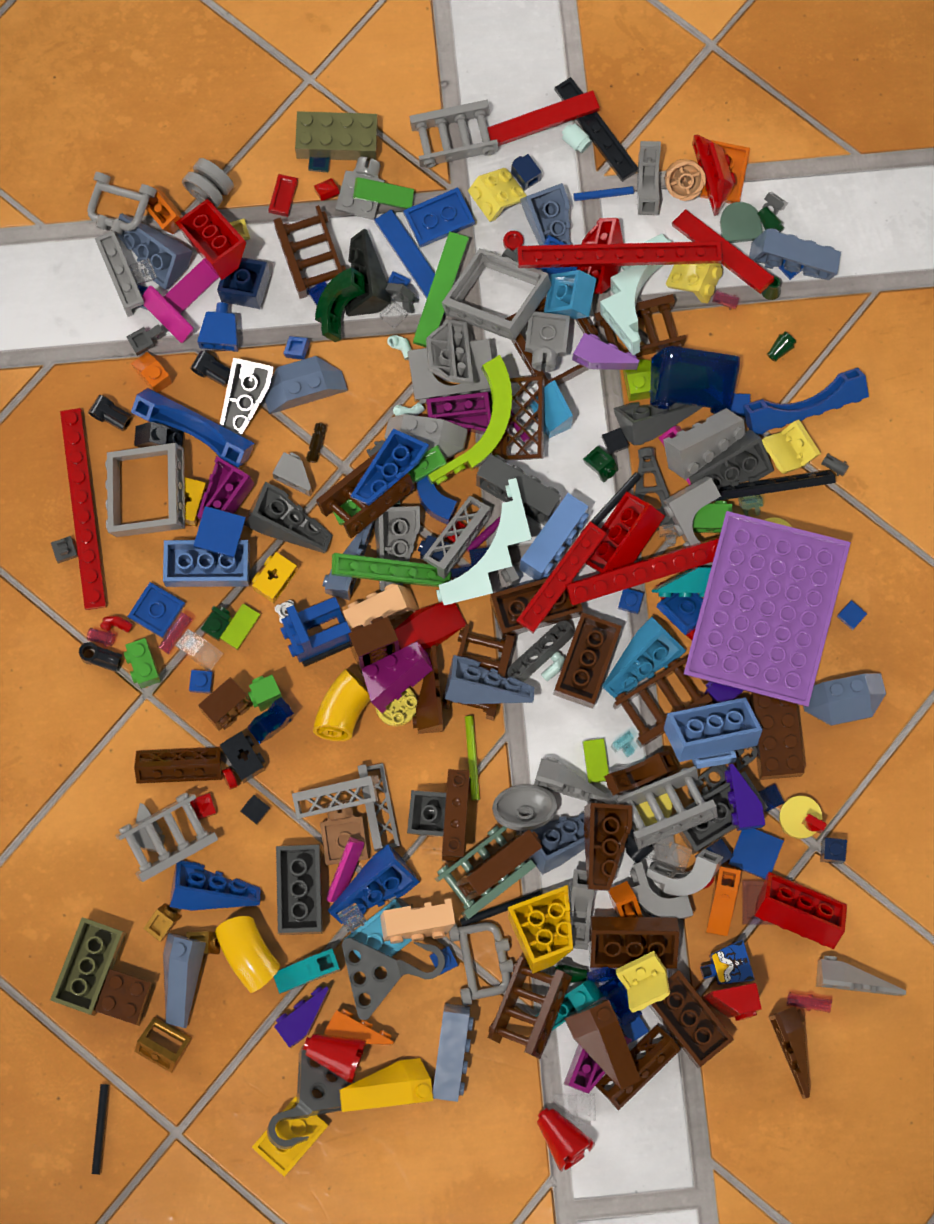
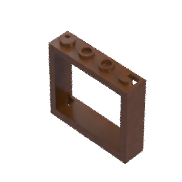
M546 297L542 299L534 312H544ZM516 313L505 319L508 321H512ZM588 317L575 319L583 334L598 336L596 327L593 324L590 325L587 320ZM519 333L515 341H512L532 377H545V386L554 380L557 386L589 370L587 367L579 364L548 380L542 368L540 372L532 367L533 355L525 351L526 341L522 334Z
M530 830L515 836L455 882L456 886L467 900L480 896L542 848L540 845L541 840L536 832L533 831L531 833Z

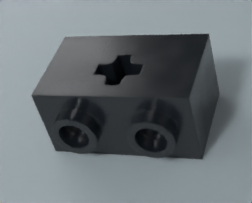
M241 731L220 744L244 784L265 771L263 764L266 762L260 752L255 754L252 747L255 744L250 736H244ZM242 752L248 754V760L244 761L243 758L241 759Z

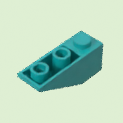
M711 568L689 569L652 589V593H659V597H671V593H679V597H692V593H699V597H704Z
M329 949L279 970L275 974L274 980L279 994L341 970L333 949Z
M592 978L565 995L551 1031L566 1022L564 1018L587 1008L603 997Z

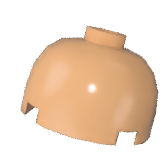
M680 159L672 163L666 170L664 177L668 192L673 197L682 201L692 200L699 196L703 185L705 186L706 183L705 173L701 166L688 159Z

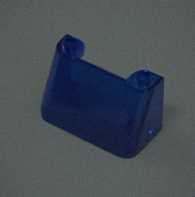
M674 346L663 348L651 358L650 405H655L659 409H668L671 405L680 403L710 408V412L713 414L726 408L731 411L740 370V357Z

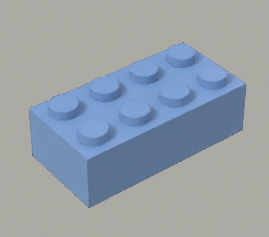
M567 493L521 558L519 570L536 581L548 578L553 572L554 563H559L563 558L565 547H570L576 539L577 530H582L588 522L589 514L587 512L589 506Z
M164 540L163 582L166 587H249L250 545L248 540L239 541L235 558L194 548L195 540Z
M746 697L668 713L664 725V731L679 762L757 746L762 733V728Z

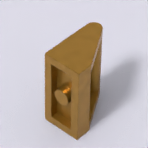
M153 1017L138 1039L134 1052L172 1073L192 1038L160 1019ZM154 1027L183 1043L176 1054L148 1038Z

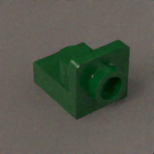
M599 446L583 458L584 463L598 474L602 482H606L618 471L614 458Z
M213 606L211 609L212 613L201 627V631L220 641L221 635L232 618L229 616L230 612L221 606L218 609Z

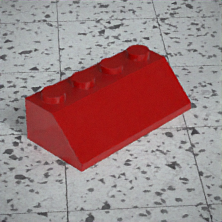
M208 198L175 222L186 240L221 280L239 268L246 241Z
M626 491L601 528L607 533L606 537L585 564L600 574L633 564L657 527H659L665 515L649 503Z
M771 872L767 873L756 902L755 917L832 949L836 947L845 932L847 904Z
M756 983L712 991L703 996L704 1002L728 1018L735 1017L736 1021L754 1017L757 1015V1011L762 1010Z

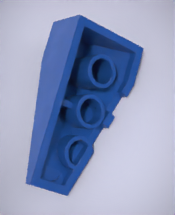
M393 429L350 495L351 498L368 506L419 464L428 450L429 444Z
M388 844L367 862L328 909V912L343 924L365 914L367 909L378 905V907L384 905V901L396 896V898L405 895L420 881L403 858Z
M182 860L176 863L171 888L170 907L193 911L260 905L261 888L239 879H227L219 871H216V873L204 869L205 866L199 863Z

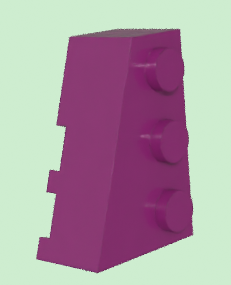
M218 456L215 458V466L209 477L210 482L198 511L197 517L200 521L205 506L234 514L255 485L249 475Z

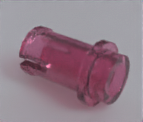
M716 290L712 302L729 307V310L736 309L739 298L736 297V294L732 296Z
M90 628L87 633V641L101 643L108 647L114 644L115 634L110 630L105 632Z

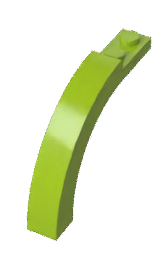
M500 355L483 364L481 368L488 381L492 395L491 420L485 433L467 452L430 473L427 478L431 485L434 483L440 485L448 480L447 476L453 472L458 474L466 469V464L472 471L481 465L500 443L507 428L512 408L511 382L505 363Z

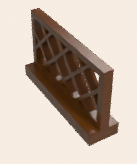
M545 377L510 378L511 383H518L521 386V389L514 396L512 395V404L516 402L521 409L514 416L510 413L511 419L508 421L505 433L496 449L492 452V455H499L506 462L510 460L543 459ZM532 382H539L538 390L532 394L527 387ZM525 391L531 398L522 405L517 398ZM535 401L538 404V410L532 415L527 410V407ZM525 411L531 418L522 426L516 419ZM535 421L538 424V430L532 436L526 429ZM515 422L521 429L512 436L509 433V427ZM525 432L530 439L522 446L516 439ZM533 441L538 445L537 454H529L526 450ZM515 443L520 450L515 455H509V447Z

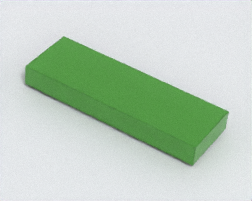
M357 177L355 179L353 198L408 209L412 207L414 189Z

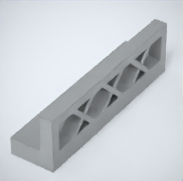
M114 231L96 237L95 240L126 315L130 317L133 315L131 309L143 305L144 301Z
M469 496L424 555L423 560L436 567L440 577L446 578L491 518V507ZM470 504L480 508L477 513H467V508ZM466 520V528L456 530L455 524L457 521ZM455 535L456 541L454 544L444 546L443 540L445 537ZM443 551L444 557L440 562L431 558L434 552Z
M383 763L367 767L366 764L358 766L360 778L367 777L368 771L380 769L381 778L379 783H383V788L379 786L380 784H375V788L385 793V799L381 805L377 802L365 804L375 852L380 851L386 846L382 845L380 838L385 830L393 834L395 843L389 845L392 848L400 847ZM369 786L362 787L364 799L371 798ZM385 803H387L388 810L383 807ZM374 805H376L377 807H379L378 810L376 811V813H375ZM381 809L387 812L390 817L385 826L378 822L376 818ZM390 822H391L392 830H390L389 828H387L388 825L390 824ZM378 825L383 828L380 833Z
M378 775L293 793L292 797L297 819L378 801L375 784H380ZM369 786L371 798L364 799L358 795L362 787ZM345 791L352 795L346 804L338 799L341 793ZM323 796H328L332 799L328 808L318 804ZM307 800L313 804L309 812L302 813L300 801Z

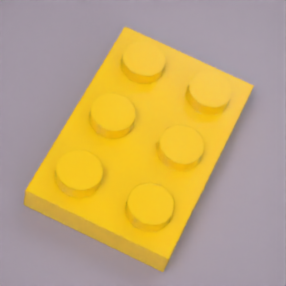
M296 1096L282 1112L296 1107ZM318 1115L309 1116L308 1118L283 1120L275 1126V1132L279 1138L290 1140L296 1137L308 1136V1140L296 1144L290 1149H280L270 1142L266 1130L252 1148L285 1177L329 1125Z

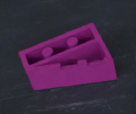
M488 392L426 399L427 415L429 418L443 419L468 429V432L482 435L490 423L491 414Z
M415 642L362 668V673L371 703L383 713L387 710L386 706L394 699H400L402 692L409 686H415L433 669L428 653L418 642Z
M625 1037L628 1045L632 1039ZM578 1044L563 1084L589 1094L605 1073L580 1044Z

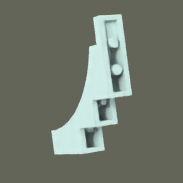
M660 234L644 243L671 242V240H667L663 234ZM663 265L621 266L624 271L610 277L611 291L614 295L600 301L601 316L632 355L640 352L641 338L638 334V318L635 310L638 295L648 278Z
M516 478L508 480L509 485L505 486L508 498L512 497L513 501L502 503L499 527L485 555L469 571L454 580L440 584L439 590H436L438 601L443 602L444 606L494 593L489 573L513 567L508 546L532 540Z

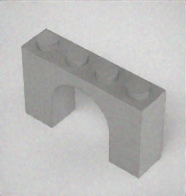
M489 339L469 342L473 374L472 385L460 383L450 386L439 382L433 373L428 370L427 348L409 350L407 354L415 402L419 401L420 404H426V399L477 392H488V394H491L488 381L481 370L483 364L492 360Z
M703 477L663 501L666 506L664 507L666 515L672 518L675 523L673 526L675 532L679 537L682 536L685 542L683 547L700 543L693 532L694 516L699 509L721 497L710 477ZM713 562L695 568H712Z

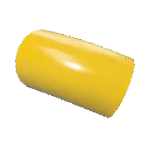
M347 668L341 672L330 686L318 709L313 733L322 739L330 741L350 740L360 714L370 701L367 687Z
M250 916L234 917L221 923L216 928L215 933L224 956L236 976L250 993L262 988L275 976L281 965L264 943L254 918Z

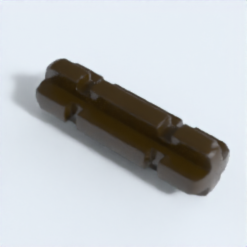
M315 424V433L312 435L309 446L310 451H308L306 457L309 462L316 463L318 461V453H320L324 439L323 435L326 431L325 424Z

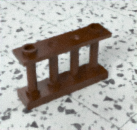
M319 205L315 206L317 216L287 225V223L283 224L281 218L273 220L274 228L299 299L307 297L306 290L310 286L331 280L346 270L345 265H340L326 223H329L326 212H321ZM320 223L323 234L295 243L293 241L289 242L287 236L291 232ZM327 242L329 252L301 261L300 259H295L294 253H297V250ZM333 259L336 270L308 279L306 277L302 278L300 272L303 271V268Z
M673 294L636 303V315L643 319L650 344L640 346V352L635 354L636 357L668 349L675 351L685 345L686 336L677 337L670 310L674 307L675 303ZM600 312L594 313L593 322L595 327L603 328L607 342L617 346L612 328L601 316ZM656 312L662 313L669 339L659 342L650 317L652 313ZM628 349L622 351V352H624V353H626V352L631 353Z
M379 451L316 499L323 515L327 517L334 512L345 521L343 525L348 537L351 539L415 488L410 475L407 473L369 506L351 498L350 495ZM348 499L361 509L353 517L340 507Z
M466 624L464 630L460 629L458 642H461L458 656L480 662L481 667L493 668L498 671L497 674L505 678L515 636L506 635V639L500 642L469 634L470 625ZM466 642L498 649V652L502 653L500 660L492 661L464 654ZM445 689L442 702H445V709H449L452 701L445 699ZM458 702V704L482 709L486 713V719L494 721L498 703L463 704Z
M685 658L681 661L678 659L668 664L669 668L632 692L628 694L623 692L615 698L616 702H614L613 708L616 710L622 706L639 731L636 743L640 748L665 733L664 725L667 718L663 716L647 692V689L658 684L673 707V712L706 706L712 703L713 700L710 695L702 696V694H699L687 675H684L682 667L687 663ZM673 673L676 674L692 698V704L686 708L680 704L664 680ZM638 695L641 696L657 721V726L651 730L649 727L646 728L629 702Z
M448 769L442 846L443 862H457L464 857L470 774L468 770Z
M520 956L514 964L512 977L495 1020L489 1027L487 1038L500 1044L502 1037L525 1045V1053L541 1059L572 976L557 969L553 976L541 971L532 974L527 960ZM526 976L550 984L547 995L542 996L523 989ZM519 996L542 1005L537 1017L514 1009ZM510 1017L532 1024L534 1028L531 1036L526 1037L507 1030L506 1027Z

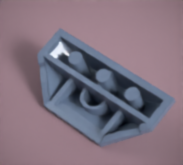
M313 356L277 367L272 376L270 388L264 398L269 414L343 393L348 391L342 371L319 357Z
M881 673L860 674L814 685L809 706H803L804 712L811 714L830 726L871 718L886 695Z

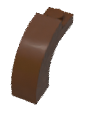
M666 750L636 765L609 773L604 778L612 795L620 796L676 771L678 766L670 750Z

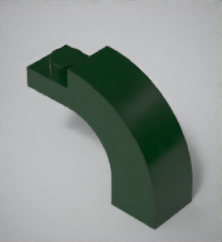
M353 268L342 271L328 283L316 307L315 320L322 325V335L333 342L341 340V315L345 306L353 298L365 293L364 275Z

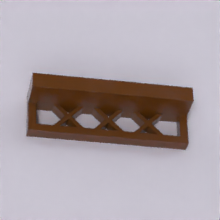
M221 747L136 751L134 765L136 784L222 780ZM208 755H216V758L207 759L205 757ZM187 756H193V757H194V758L188 759V760H185V759H184V758L187 757ZM165 757H172L171 760H162ZM141 758L151 759L149 761L140 762Z
M656 1025L630 1051L641 1081L623 1090H620L615 1084L607 1092L603 1087L612 1080L605 1075L595 1086L619 1111L681 1049L673 1038ZM658 1034L664 1037L658 1043L652 1044V1040ZM640 1051H646V1055L642 1059H637V1054Z

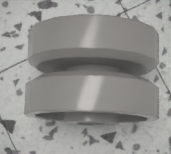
M199 158L193 166L194 172H188L182 179V184L199 202L202 203L208 198L217 208L223 201L222 195H228L234 184L229 176L217 165L207 159Z

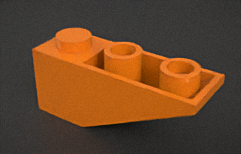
M720 866L715 877L706 933L728 936L741 870Z
M342 1009L341 1012L335 1011L324 1031V1034L327 1036L366 1040L365 1045L394 1044V1041L390 1040L392 1035L383 1030L377 1033L371 1029L372 1024L362 1019L359 1023L352 1019L354 1014L345 1009Z

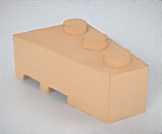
M393 583L384 588L385 591L381 593L369 594L366 596V600L349 604L348 609L344 610L343 614L350 630L358 625H363L364 627L372 624L371 621L377 617H389V620L395 619L396 621L401 619L402 614L410 610L414 613L419 608L411 589Z
M451 898L444 899L445 903L432 906L431 902L424 903L425 907L411 908V906L383 911L380 920L384 942L390 941L391 944L403 942V939L421 941L424 937L432 936L433 939L444 938L455 925Z

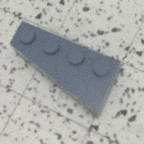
M766 229L752 241L749 258L755 263L765 264L764 268L773 269V267H779L782 265V261L786 260L783 264L784 269L790 271V273L799 272L801 269L804 276L830 280L837 275L841 251H837L831 246H821L812 240L805 241L792 234L779 233L776 229Z
M449 1003L444 1005L432 1093L433 1099L458 1102L459 1095L463 1096L465 1082H461V1076L466 1074L468 1061L464 1060V1053L469 1052L471 1039L466 1038L467 1031H472L474 1018L469 1017L471 1006Z

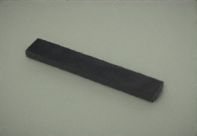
M571 77L554 88L562 101L583 94ZM597 112L576 119L622 182L637 173L638 167Z
M830 470L739 483L737 486L728 485L721 487L718 490L721 497L714 501L836 483L835 475Z

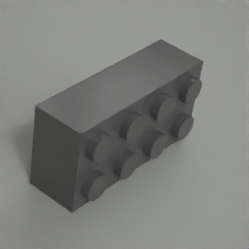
M489 454L477 473L476 486L503 502L513 501V498H508L505 486L509 485L508 480L516 478L525 514L545 526L560 504L561 495L559 491L554 487L544 486L535 476H527L518 466L508 465L501 456Z
M744 771L741 775L761 801L764 812L768 807ZM725 783L703 796L706 802L714 801L718 817L679 833L692 855L736 829V825L733 826L731 820V813H734L733 804H729L728 791H731L730 783ZM694 802L689 806L685 807L684 809H691L693 807H696L697 804L696 802Z
M320 845L276 846L278 934H323Z

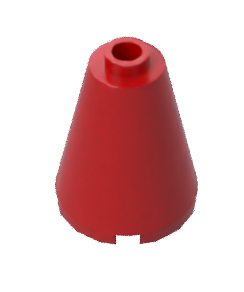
M312 1034L311 1038H306L303 1050H306L305 1055L345 1081L352 1083L356 1075L355 1070L359 1067L365 1049L366 1040Z
M546 1108L538 1114L537 1124L561 1172L563 1169L567 1170L585 1157L583 1155L585 1150L588 1149L590 1152L595 1146V1142L554 1108L550 1110Z

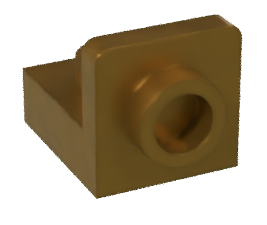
M163 904L155 911L143 929L161 942L172 926L181 918V915L177 913L175 908Z
M186 932L187 938L206 942L204 954H219L220 945L215 932Z

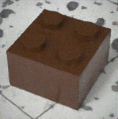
M229 677L198 706L208 720L220 731L222 728L225 730L234 722L233 718L238 714L240 716L243 715L250 708L248 706L250 700L236 682Z
M109 969L95 1011L139 1026L154 984Z

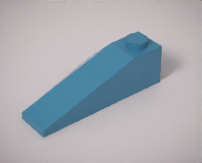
M651 617L636 632L602 687L611 696L616 698L623 692H628L635 688L638 682L646 677L650 679L655 676L654 673L661 668L667 669L668 664L679 659L686 650Z

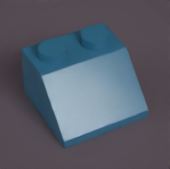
M581 270L551 274V287L547 292L544 313L568 315L571 319L589 317L596 278Z
M555 380L544 387V434L546 433L548 438L571 429L573 415ZM533 401L529 405L532 414L538 410V404Z

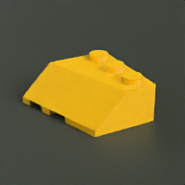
M568 885L508 907V919L532 974L552 967L573 950Z

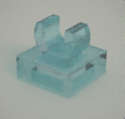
M760 495L738 498V503L743 509L745 516H749L748 511L751 508H754L755 514L759 515V507L763 506V499Z
M630 731L614 741L611 748L615 753L622 749L628 758L635 752L630 744L634 740L633 735Z

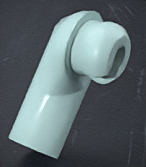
M398 335L388 337V345L402 351L404 359L408 360L407 352L412 350L409 341Z
M418 402L411 408L396 405L393 408V413L395 416L402 414L418 416L425 409Z
M558 651L551 657L554 663L541 673L546 681H549L558 674L564 664L565 657Z

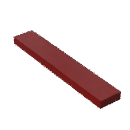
M592 90L487 127L490 141L497 140L498 146L600 111V107Z
M686 209L672 222V226L692 242L721 241V264L761 294L774 281V276Z
M590 521L516 622L534 634L567 589L565 584L571 583L607 533Z

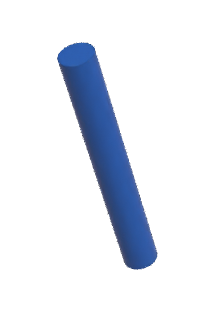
M633 186L573 193L574 201L631 195L634 194Z

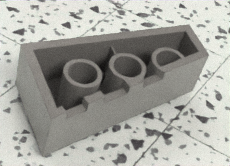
M726 408L708 417L706 422L702 424L698 422L692 425V429L686 432L684 430L677 432L676 437L672 439L670 437L663 439L668 468L683 479H688L746 434L744 419Z

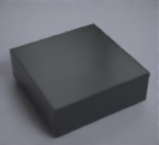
M621 428L601 436L609 455L629 447Z
M253 795L240 812L258 825L268 813L270 807Z

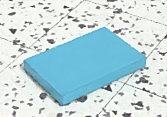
M396 899L346 937L356 939L391 957L412 941L411 939H403L401 943L391 944L390 941L384 942L380 916L385 910L401 908ZM353 950L358 958L361 959V954L357 950Z

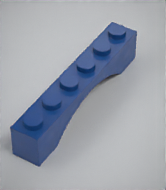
M859 368L840 373L824 390L811 398L796 403L779 404L761 399L743 405L747 427L756 434H764L768 430L782 428L796 420L803 421L807 417L821 415L825 411L839 409L849 403L860 402L862 399L869 397L866 375Z
M149 388L136 395L131 413L148 422L167 425L194 436L209 446L219 458L237 468L248 461L254 442Z

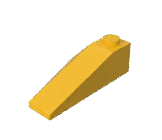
M420 1058L399 1060L339 1090L342 1112L433 1101L431 1078Z

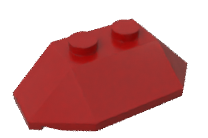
M697 134L693 137L692 146L698 165L701 166L705 173L706 192L713 215L716 216L732 192L733 185L736 183L733 172L730 173L728 167L730 166L728 154H724L723 148Z
M599 218L596 222L597 224L589 231L581 243L623 244L619 219ZM620 266L578 267L577 270L595 277L596 283L593 294H602L611 287L610 277L618 274Z

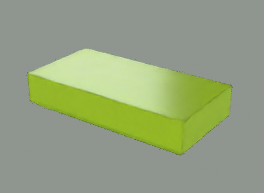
M242 604L220 639L238 650L261 617V614Z
M604 739L583 741L588 782L590 784L606 782L604 776L609 774Z

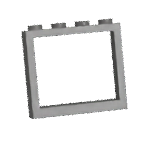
M479 248L442 301V305L447 316L515 341L550 289L551 282L548 273L543 272L542 269L518 268V262L513 261L511 258L502 257L492 251L488 252ZM485 267L535 285L512 321L461 303Z
M176 443L107 452V460L105 462L107 480L105 486L107 489L106 509L108 511V519L106 520V528L109 534L115 537L185 529L183 447ZM168 455L169 519L121 525L120 461Z

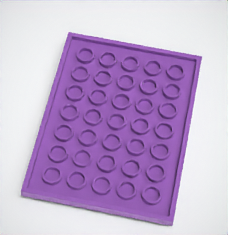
M726 511L684 675L808 707L851 542Z

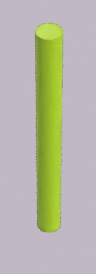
M465 716L471 801L480 800L474 721L473 716Z

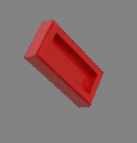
M278 174L268 209L269 213L285 217L289 216L298 178Z

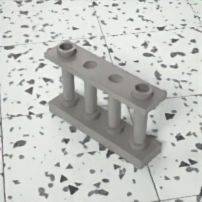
M488 99L409 116L411 130L419 132L424 155L419 156L420 168H431L436 164L478 155L488 156L498 151L497 140L490 141L485 117L489 115ZM475 118L478 122L482 143L471 145L465 121ZM458 123L463 147L451 149L446 129L447 124ZM438 127L443 151L431 152L426 131L428 128Z
M696 766L684 768L679 773L633 792H626L616 798L619 805H632V820L637 828V831L633 832L638 849L718 817L714 801H704L695 784V781L698 780ZM687 785L697 804L696 807L688 810L684 809L675 789ZM666 793L677 812L676 815L669 818L664 817L655 799ZM646 801L657 820V823L650 826H645L636 808V805Z
M186 792L176 797L177 801L133 826L127 824L119 829L120 833L115 835L118 840L126 838L140 865V871L135 873L139 881H146L218 840L215 832L204 830L190 802L196 799L195 794L188 795ZM183 807L197 834V839L190 843L183 837L171 814L172 811ZM164 817L178 844L177 850L172 853L166 851L152 824ZM143 827L159 854V860L152 864L147 861L133 835L134 832Z

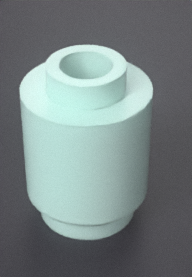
M575 123L573 125L568 124L562 131V139L580 153H583L592 142L589 139V135Z

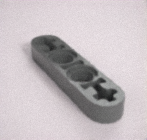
M560 621L510 665L507 670L508 676L522 682L529 678L574 636V629L568 621ZM553 642L551 647L544 648L546 643ZM538 656L534 662H528L531 657Z
M756 746L745 748L746 750H752V757L745 756L741 760L744 763L743 765H741L739 758L736 759V769L738 771L742 770L756 758ZM744 749L734 750L738 757L744 753ZM725 764L711 767L695 781L697 788L704 783L701 779H704L707 785L701 791L702 797L726 782L724 771L727 769ZM712 772H716L720 776V781L716 784L711 783L708 779L709 774ZM688 789V795H689V797H690L691 799H693V797H692V795H691V793H690V791H689V789Z

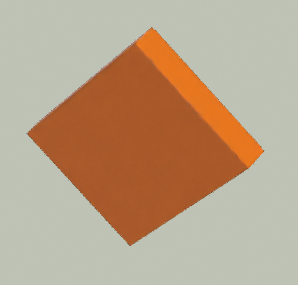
M711 140L723 148L724 154H728L730 166L728 167L730 173L733 172L736 183L733 185L732 192L725 203L740 202L750 148ZM703 185L700 198L709 199L706 188Z

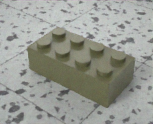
M297 111L296 158L358 160L359 157H367V161H370L371 158L376 160L377 114Z
M82 917L50 1000L95 1016V1008L109 969L113 970L126 933Z

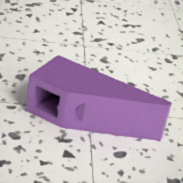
M586 333L583 334L572 357L573 361L588 369L637 370L640 361L635 355L620 351L614 344H606L600 341V338L596 335H588Z

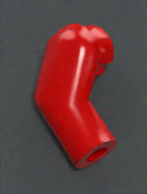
M107 616L102 619L103 622L100 624V627L105 631H110L111 627L115 626L128 633L133 624L119 616Z

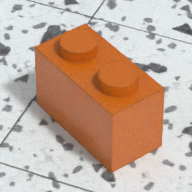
M155 188L157 190L155 197H150L146 210L163 230L174 234L179 229L175 222L182 218L183 215L163 191Z

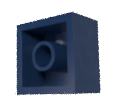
M242 258L238 269L223 280L220 279L217 292L221 302L260 309L271 275L267 262Z

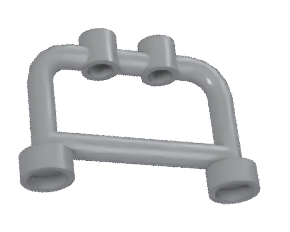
M96 172L93 180L97 182L87 209L89 218L96 222V227L107 230L108 226H110V231L122 235L123 230H135L142 221L150 197L154 198L157 190L148 185L141 184L138 193L109 185L111 177ZM104 191L140 201L134 219L130 223H125L118 219H111L100 214L97 215L95 210L101 192Z
M491 922L457 927L455 923L449 931V937L451 942L460 941L468 988L460 989L463 1006L472 1005V1000L504 993L511 979L510 973L513 972L512 959L507 960L506 951H510L508 938H503L500 928ZM490 931L494 936L502 983L496 987L478 990L467 934Z

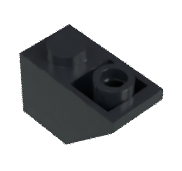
M154 422L144 423L135 428L134 446L142 448L171 443L183 446V431Z

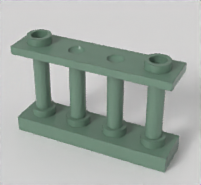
M498 825L487 833L489 837L452 866L449 867L446 864L437 871L439 876L435 880L439 882L444 878L464 904L463 908L465 910L461 914L466 920L536 867L532 860L524 861L515 868L512 874H507L499 880V884L494 888L490 887L481 894L482 897L476 902L474 899L467 900L456 886L455 882L457 881L451 872L460 865L466 873L474 869L467 859L476 852L479 853L483 860L487 859L490 853L484 846L493 839L496 840L500 847L505 845L507 841L501 834L507 829L505 826L501 828Z

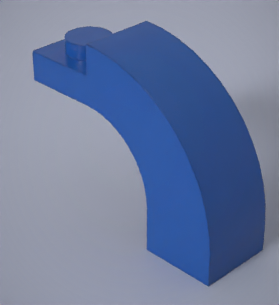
M427 477L416 483L417 495L422 507L431 517L448 525L457 508V501L440 494L435 485H431Z

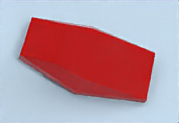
M443 602L418 609L394 629L399 642V650L415 642H418L424 650L431 649L433 645L437 647L465 627L466 622L456 603L444 606Z

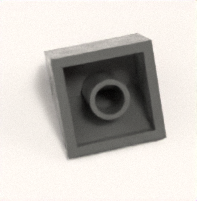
M411 790L407 833L420 836L443 837L446 793Z

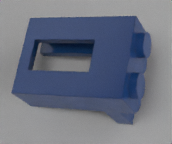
M336 597L298 613L294 605L286 608L288 616L281 619L284 627L280 629L284 639L289 638L291 645L288 648L292 657L297 656L299 663L350 641L348 633L351 630L342 615ZM332 619H338V625L309 637L307 630Z

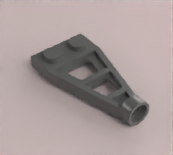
M654 448L639 449L637 473L641 476V479L636 483L634 496L643 500L645 494L656 493L662 504L661 508L657 510L665 515L655 531L672 530L675 523L672 518L666 515L664 511L666 506L663 502L670 496L656 463ZM653 473L657 486L644 488L643 475Z

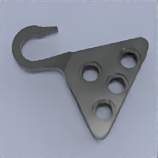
M351 937L344 939L342 948L358 1017L362 1020L369 1019L403 975L411 974L423 979L437 977L445 966L443 952L435 945L414 942V944L426 951L433 952L438 958L437 968L432 972H424L401 959L397 960ZM352 950H357L361 954V959L357 963L352 962L349 958ZM381 966L387 970V976L384 979L376 977L375 970L377 967ZM356 972H363L365 974L366 980L363 984L355 982L354 975ZM367 993L370 996L371 1002L369 1005H362L359 1002L360 994Z
M303 1046L299 1052L297 1105L293 1109L274 1115L267 1127V1135L270 1142L280 1149H290L296 1144L307 1141L309 1137L283 1140L275 1132V1126L278 1122L342 1111L339 1090L352 1084L322 1065L317 1068L312 1067L309 1062L311 1058L305 1055L306 1050H303ZM326 1074H333L336 1077V1082L328 1081ZM319 1090L322 1093V1098H315L312 1095V1091Z

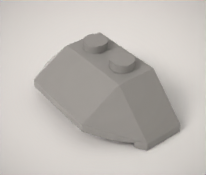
M447 319L443 325L426 338L428 370L445 381L472 385L473 374L467 322Z
M402 414L388 419L384 438L387 439L391 431L396 429L429 444L428 450L439 446L445 459H448L464 450L468 429L443 419Z

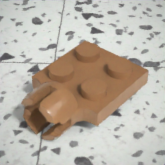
M340 800L344 804L349 802V800ZM352 807L342 809V813H338V810L327 812V821L320 823L325 864H339L350 837L364 842V847L358 861L367 860L368 852L363 817H355Z

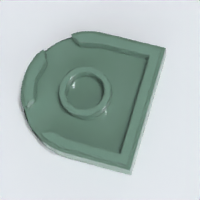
M735 202L728 205L723 210L720 218L721 236L729 243L754 241L763 233L761 220L756 208L746 202Z

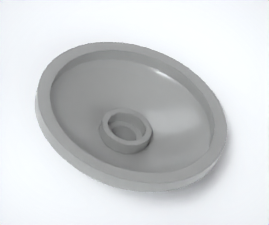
M518 785L501 792L495 798L492 809L495 819L501 825L512 830L527 831L540 828L551 821L557 811V802L554 795L543 787Z

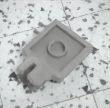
M359 157L353 171L346 170L335 207L336 211L370 220L375 219L379 203L353 198L357 177L385 183L384 180L378 178L381 167L380 162L371 158L369 163L367 157Z
M533 312L529 318L525 351L532 353V367L535 370L541 372L542 363H546L545 372H551L556 367L557 357L566 356L570 316Z

